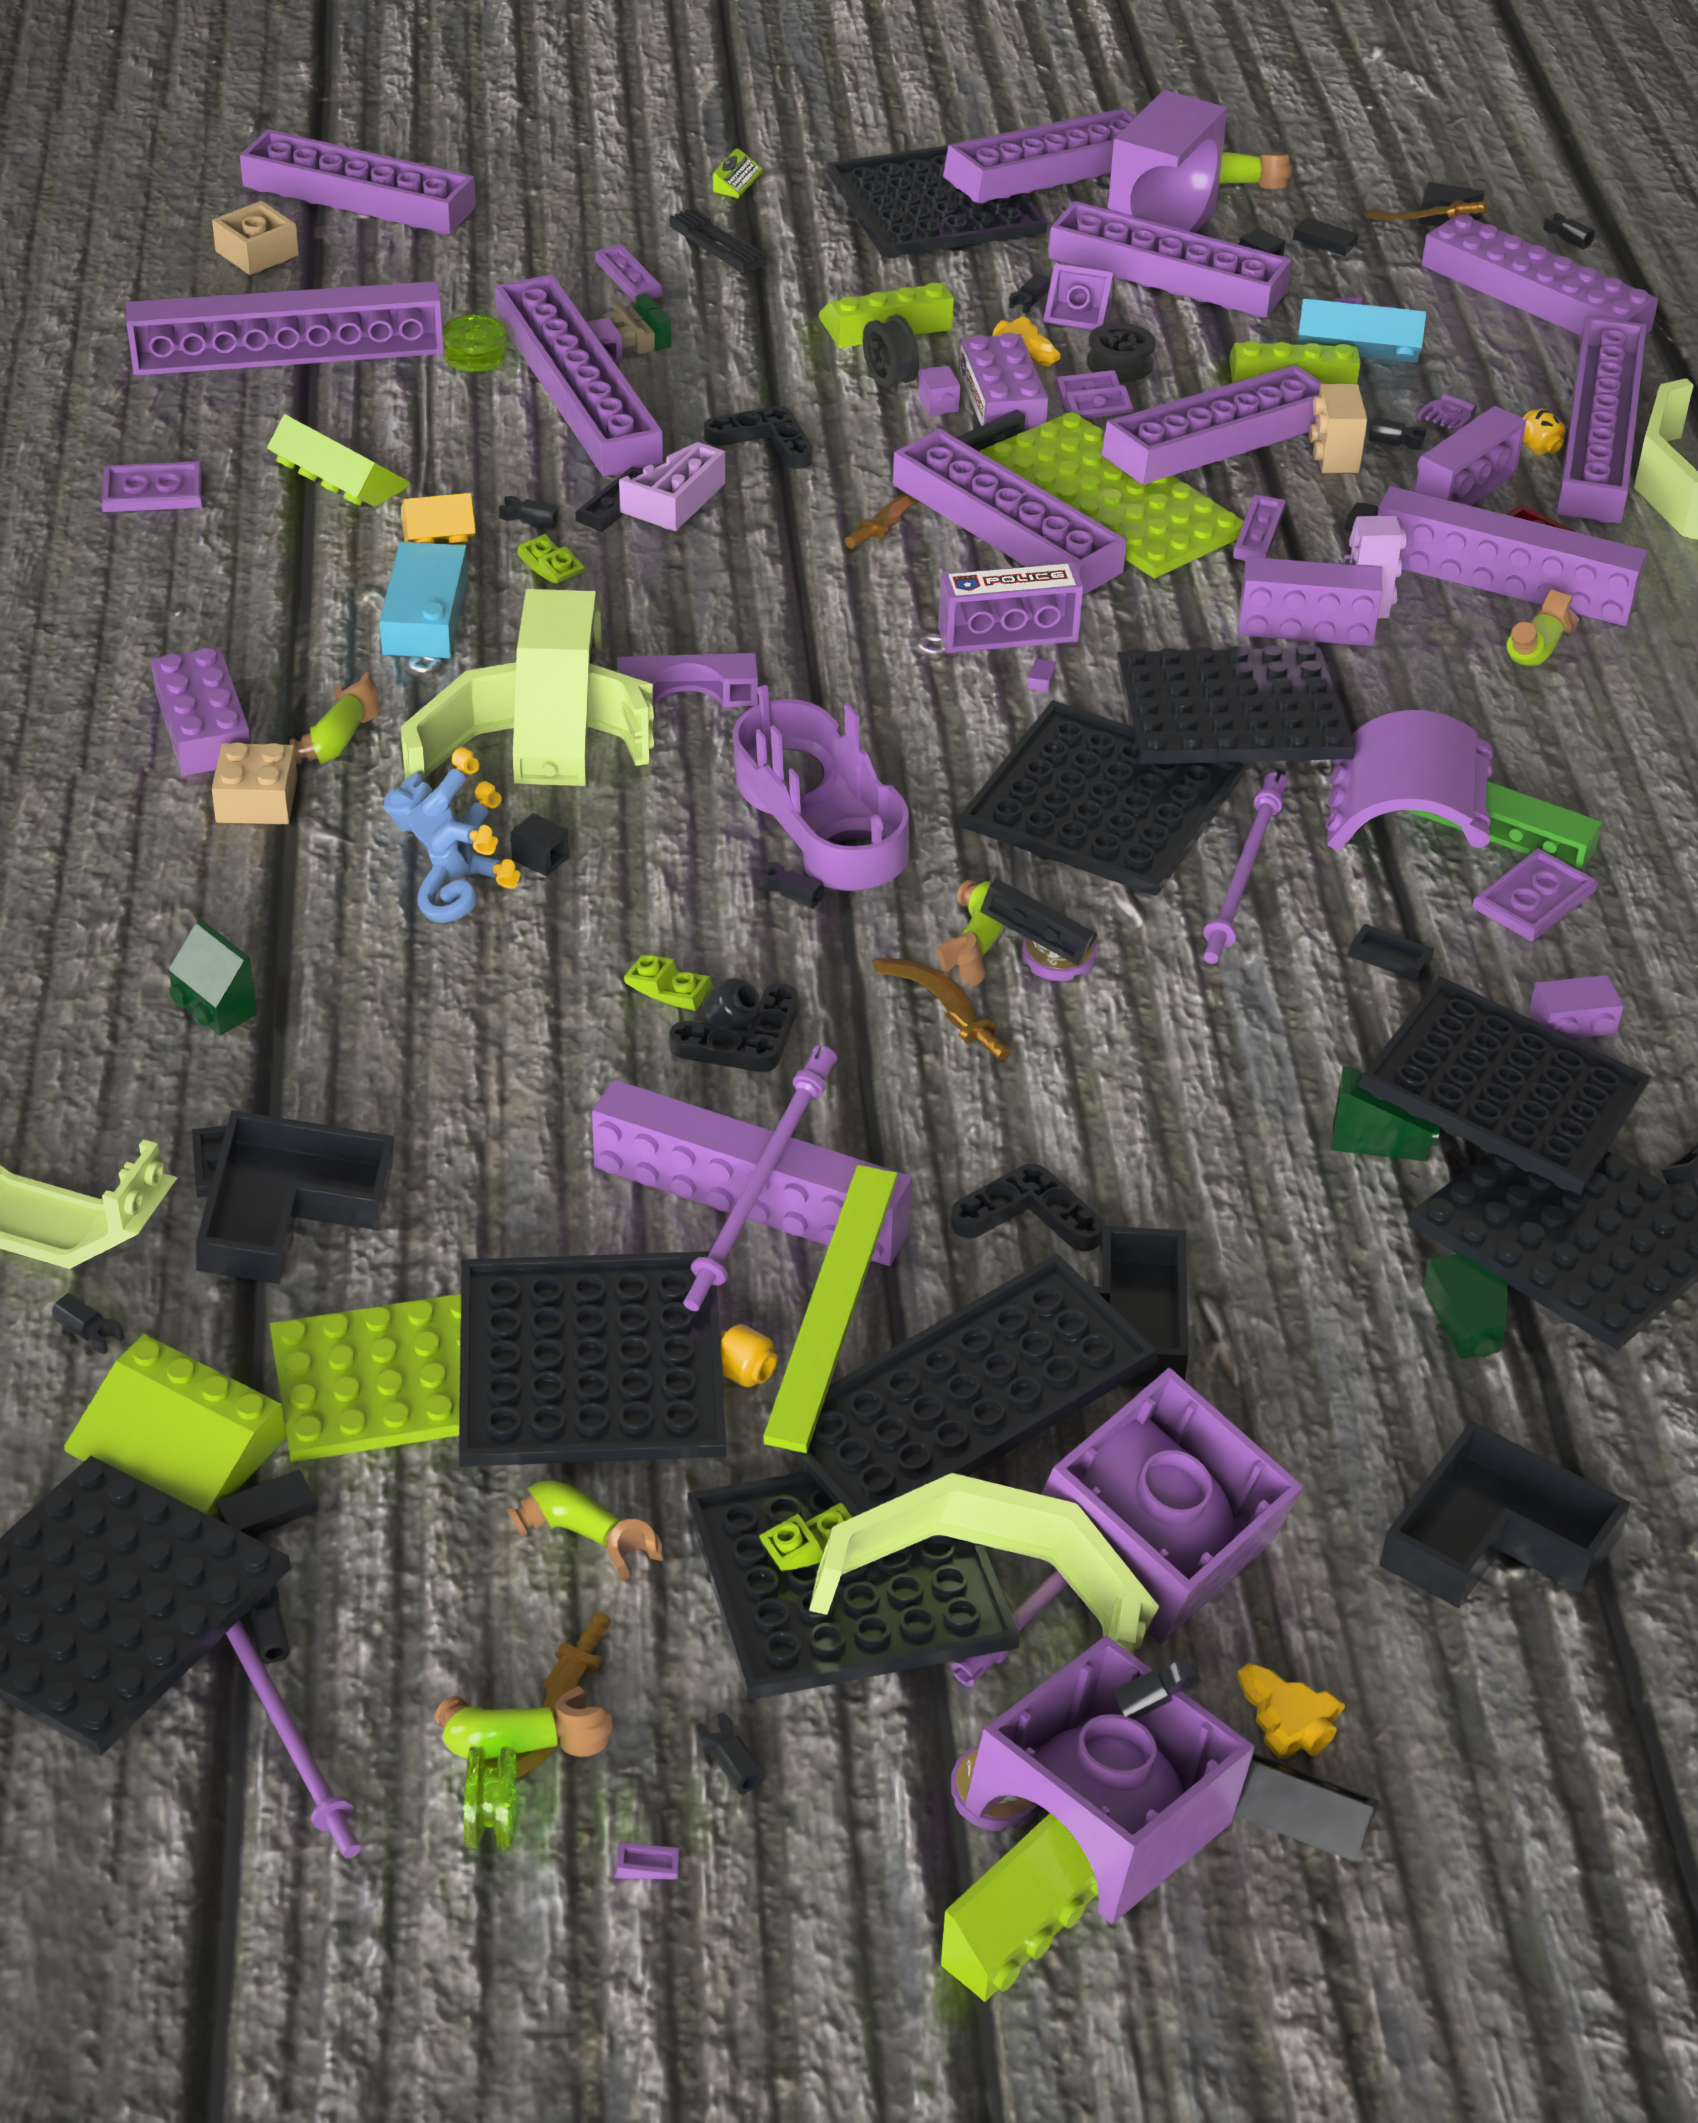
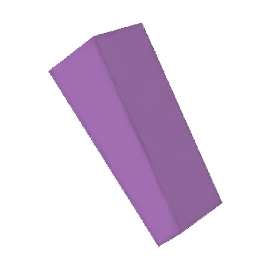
M1035 659L1028 677L1027 689L1049 692L1056 669V662Z
M619 1842L616 1851L615 1878L677 1879L679 1848Z

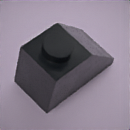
M1428 182L1423 196L1421 211L1433 207L1450 206L1454 201L1463 200L1464 203H1477L1484 200L1485 191ZM1448 213L1420 217L1419 224L1439 227L1451 218L1448 217ZM1481 213L1467 214L1474 220H1479L1481 217Z

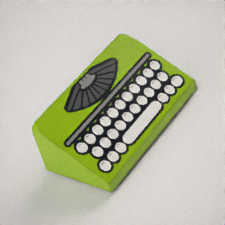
M735 149L714 171L713 192L739 198L762 173V168L741 150Z

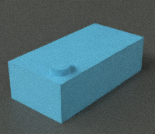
M1303 299L1297 345L1316 343L1324 346H1337L1339 344H1347L1358 347L1359 357L1417 363L1422 349L1426 311Z
M399 542L380 618L382 655L451 658L468 582L466 545Z

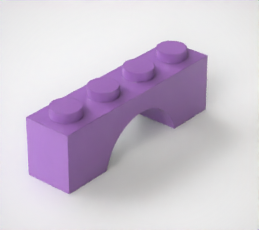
M755 653L617 657L618 673L653 684V709L665 696L681 691H697L708 694L718 700L723 707L758 705V674Z

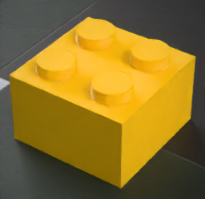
M471 493L403 500L401 517L404 542L466 545V543L472 541L475 535Z

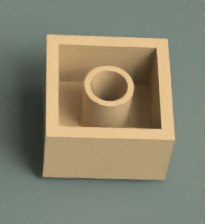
M263 201L256 202L212 220L216 252L249 275L258 274L266 268L276 264H283L287 260L299 256L296 224Z
M1320 384L1319 397H1314L1313 415L1316 416L1315 423H1311L1309 427V441L1314 443V460L1319 461L1321 473H1359L1367 425V415L1358 384Z
M222 743L212 784L216 823L289 824L298 779L294 745Z

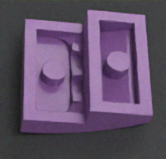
M1115 370L1056 377L1054 386L1067 413L1073 411L1084 419L1133 413V406L1126 386H1120Z

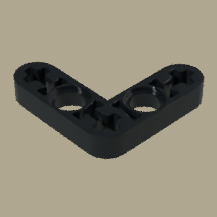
M769 407L709 418L704 423V440L708 444L723 446L769 437L783 462L788 467L804 469L812 464V445L792 412L785 407Z
M778 983L767 987L760 1001V1012L756 1020L753 1021L750 1031L723 1028L693 1021L678 1022L670 1029L669 1049L672 1054L682 1059L756 1072L771 1071L780 1062L797 1013L798 993L795 988L787 984ZM782 1001L780 1010L775 1009V1005ZM776 1024L781 1028L775 1031H768L763 1029L762 1026ZM720 1043H729L734 1047L729 1050H720L715 1046Z
M1038 1164L1020 1166L959 1199L953 1204L951 1210V1228L954 1233L965 1238L981 1236L1030 1209L1075 1250L1091 1251L1100 1246L1102 1219L1049 1170ZM1003 1196L1010 1199L1011 1202L1006 1205H998L993 1203L991 1199ZM1062 1203L1068 1209L1057 1212L1051 1210L1048 1205Z

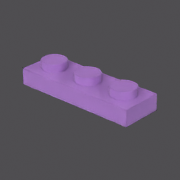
M622 244L595 251V262L634 303H636V296L647 293L651 299L662 296V286Z
M1254 494L1234 547L1233 558L1246 561V557L1268 558L1285 510L1286 500Z

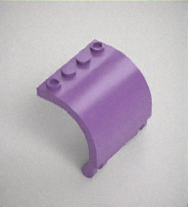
M1405 710L1392 712L1367 722L1351 736L1354 745L1353 759L1331 760L1334 763V769L1330 777L1332 792L1328 800L1330 814L1326 822V829H1328L1327 846L1340 851L1364 823L1381 814L1398 810H1419L1439 815L1459 825L1471 846L1482 848L1488 845L1490 841L1489 827L1491 816L1486 810L1487 779L1492 775L1491 760L1493 758V748L1489 743L1477 737L1476 729L1455 718L1433 711Z

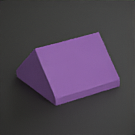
M1055 263L1043 323L1089 331L1106 324L1111 311L1114 273Z

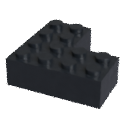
M231 1110L196 1240V1271L280 1284L296 1217L378 1230L393 1166L394 1136Z
M1102 1226L1098 1259V1287H1091L1157 1350L1159 1361L1120 1386L1147 1387L1168 1368H1171L1185 1381L1189 1356L1186 1230Z
M1471 1421L1387 1531L1379 1566L1458 1609L1500 1551L1582 1593L1621 1537L1631 1502Z

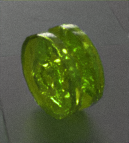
M484 315L461 316L448 321L442 328V341L444 342L443 359L455 369L485 371L501 365L507 359V345L505 344L506 327L501 321L493 317Z
M471 1745L467 1759L464 1791V1842L466 1850H479L485 1828H494L495 1842L498 1850L511 1851L517 1808L515 1746H503L498 1757L497 1768H488L484 1746Z

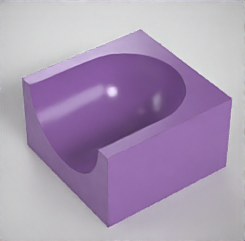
M1163 90L1114 138L1108 210L1196 233L1216 212L1228 107Z
M1168 1368L1056 1464L1041 1495L1079 1505L1158 1604L1159 1609L1147 1632L1162 1645L1274 1541L1304 1486L1171 1368Z
M1106 1635L983 1729L965 1807L980 1818L1007 1796H1018L1028 1799L1049 1811L1071 1832L1085 1852L1093 1869L1098 1887L1099 1906L1097 1913L1111 1924H1114L1232 1823L1255 1746L1182 1691L1171 1695L1173 1701L1135 1720L1125 1717L1117 1703L1113 1690L1152 1671V1669Z

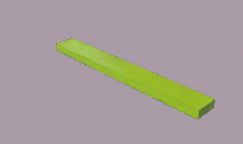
M862 1165L856 1166L763 1435L764 1444L802 1453H807L898 1182L896 1172Z

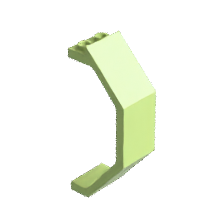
M1686 378L1663 383L1659 386L1644 439L1634 489L1682 536L1698 540V471L1667 442L1682 437L1693 384Z
M526 589L516 662L513 736L514 784L586 786V730L591 644H595V649H602L603 605L596 591Z
M516 662L465 671L401 726L405 779L416 772H419L425 779V777L451 757L456 749L464 746L476 735L514 728ZM589 663L587 727L621 737L626 742L635 766L649 764V749L654 748L653 684Z
M144 1139L139 1144L141 1156L135 1164L126 1162L124 1169H121L119 1172L120 1185L115 1192L106 1190L102 1195L103 1199L22 1177L7 1171L0 1165V1248L70 1269L138 1235L178 1177L164 1174V1164L161 1162L158 1143Z
M951 1473L833 1526L817 1571L809 1611L828 1614L842 1574L935 1535L965 1540L1042 1559L1051 1563L1099 1620L1103 1629V1637L1107 1635L1132 1655H1134L1135 1649H1140L1143 1638L1159 1606L1077 1503Z

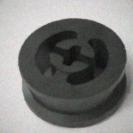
M900 315L889 316L884 323L879 320L869 321L863 331V351L867 367L873 379L885 389L893 387L898 380L903 383L914 381L919 372V352L915 336L907 321Z
M1109 323L1091 331L1088 343L1092 350L1087 355V366L1093 373L1115 370L1119 381H1134L1142 379L1152 372L1154 361L1151 354L1155 350L1156 339L1148 330L1133 324Z

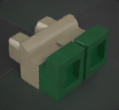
M647 293L636 296V304L623 307L619 302H614V311L601 315V319L610 318L622 335V349L631 347L637 355L671 348V320L658 308L657 304Z

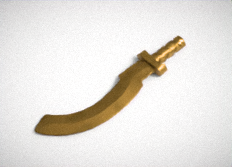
M1463 200L1454 201L1450 206L1433 207L1424 211L1390 213L1376 208L1363 211L1362 214L1367 218L1375 220H1401L1448 213L1449 218H1457V215L1487 213L1489 205L1487 201L1464 203Z
M907 493L896 497L880 509L875 520L863 519L858 522V531L846 537V546L853 549L870 537H885L889 534V528L901 521L900 516L902 513L920 501Z
M874 958L872 960L877 974L901 976L928 988L947 1010L945 1017L960 1029L959 1037L968 1044L975 1040L979 1043L981 1042V1045L988 1049L992 1055H995L999 1061H1004L1009 1057L1010 1049L992 1035L996 1032L997 1025L988 1018L980 1021L973 1015L975 1009L970 999L947 976L929 966L909 960L895 958Z
M602 1612L595 1613L592 1621H590L586 1628L587 1630L583 1632L580 1641L576 1643L575 1647L567 1643H561L556 1650L555 1657L559 1661L543 1683V1688L547 1690L542 1707H550L552 1714H555V1705L558 1699L566 1692L578 1687L577 1683L585 1670L596 1672L603 1662L599 1654L596 1656L591 1654L594 1651V1647L599 1643L600 1637L604 1635L611 1623V1619ZM558 1745L471 1762L468 1766L466 1787L469 1789H483L516 1780L542 1764Z

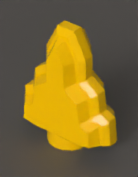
M1024 316L1017 318L1011 323L1001 320L993 331L992 336H1000L1004 333L1021 334L1033 363L1050 367L1060 359L1061 354L1055 346L1039 332L1038 327L1032 324L1030 319Z
M1250 1662L1238 1670L1237 1678L1244 1697L1257 1708L1255 1722L1266 1733L1264 1743L1278 1759L1283 1758L1286 1760L1302 1749L1310 1756H1316L1330 1744L1337 1731L1333 1723L1344 1710L1345 1703L1327 1690L1316 1692L1303 1682H1286L1273 1670Z

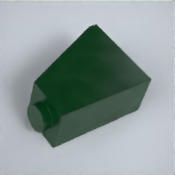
M1343 1066L1333 1119L1332 1151L1427 1161L1430 1146L1438 1145L1440 1126L1426 1119L1416 1118L1405 1109L1387 1100H1379L1373 1097L1370 1092L1358 1087L1363 1073L1352 1067Z
M1462 1253L1428 1259L1423 1289L1460 1359L1476 1356L1486 1357L1492 1353L1500 1352L1506 1328L1508 1281Z

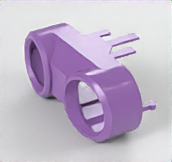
M765 684L758 687L759 705L752 707L742 714L733 728L735 778L741 795L751 805L763 812L772 814L802 849L804 869L807 875L814 880L822 882L825 887L841 891H861L878 887L894 879L905 869L909 861V811L905 800L893 786L883 785L878 780L868 753L859 744L858 714L848 703L844 704L845 736L841 737L839 724L823 708L802 700L780 699L769 701L768 686ZM782 750L803 752L818 760L824 767V778L819 786L809 793L800 795L799 776L791 768L789 769V796L784 784ZM772 752L773 770L767 765V753ZM854 839L872 840V844L864 846H843L837 843Z

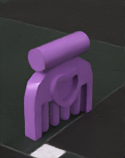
M1444 393L1441 400H1434L1425 405L1418 412L1417 419L1421 421L1425 418L1426 421H1429L1437 415L1432 422L1436 424L1441 421V427L1449 424L1447 428L1449 430L1454 428L1453 433H1455L1462 426H1466L1470 422V418L1476 412L1477 405Z

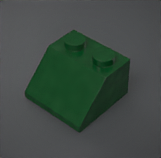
M203 920L195 923L169 968L171 983L169 993L177 1006L186 1008L202 1026H208L221 1036L257 1015L251 962L248 955Z

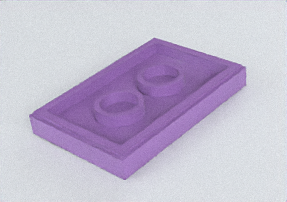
M202 462L104 466L103 512L202 508Z
M1537 848L1474 898L1472 908L1529 941L1534 942L1596 891L1598 881Z

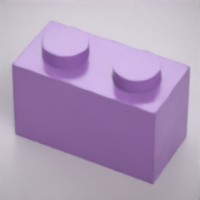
M1602 975L1536 982L1529 1011L1534 1021L1569 1038L1617 1034L1624 1005L1609 976Z

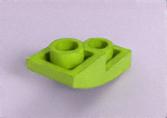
M546 534L518 545L517 555L532 570L550 582L557 584L584 572L585 567L566 546L558 549Z
M641 955L624 976L625 983L637 991L663 1003L693 1011L698 1009L703 1002L705 994L713 988L710 976L677 971L674 959L656 957L654 955Z
M839 1503L804 1523L799 1514H796L761 1534L759 1538L781 1571L807 1567L821 1562L832 1527L851 1519L852 1516L845 1506Z

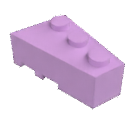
M696 442L667 456L666 463L656 468L650 464L643 468V474L633 479L628 476L619 479L620 512L659 525L664 529L677 531L725 484V451Z
M1357 516L1349 539V547H1352L1351 555L1344 556L1343 564L1381 567L1382 595L1378 618H1389L1391 605L1396 604L1397 600L1395 579L1401 575L1402 566L1399 555L1400 549H1405L1406 532L1405 529L1400 528L1396 516Z

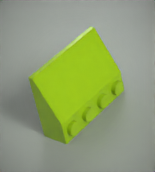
M143 1334L116 1360L65 1443L64 1449L65 1452L82 1461L93 1456L212 1517L218 1511L216 1501L232 1496L285 1441L286 1431L282 1404Z

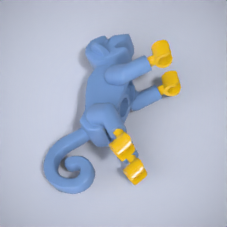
M459 747L453 753L452 763L457 768L451 769L435 790H432L423 776L416 772L405 779L401 787H393L384 798L383 807L398 829L401 831H412L429 854L433 867L419 889L417 902L424 916L436 923L452 922L462 918L474 908L478 900L477 891L469 881L457 880L447 884L440 891L441 899L445 904L449 905H434L435 896L446 878H460L461 876L482 874L496 878V882L499 885L512 889L517 886L521 876L520 871L515 870L516 866L512 860L505 859L501 863L500 860L471 853L469 844H473V848L477 852L484 855H492L497 846L498 838L492 836V829L487 825L481 826L489 814L488 807L496 808L502 802L501 795L495 791L494 785L487 781H482L475 789V798L479 800V803H473L463 819L453 813L451 801L466 781L465 774H474L479 769L478 760L472 757L473 752L465 747Z

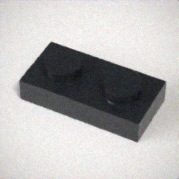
M227 1125L192 1129L197 1198L208 1197Z

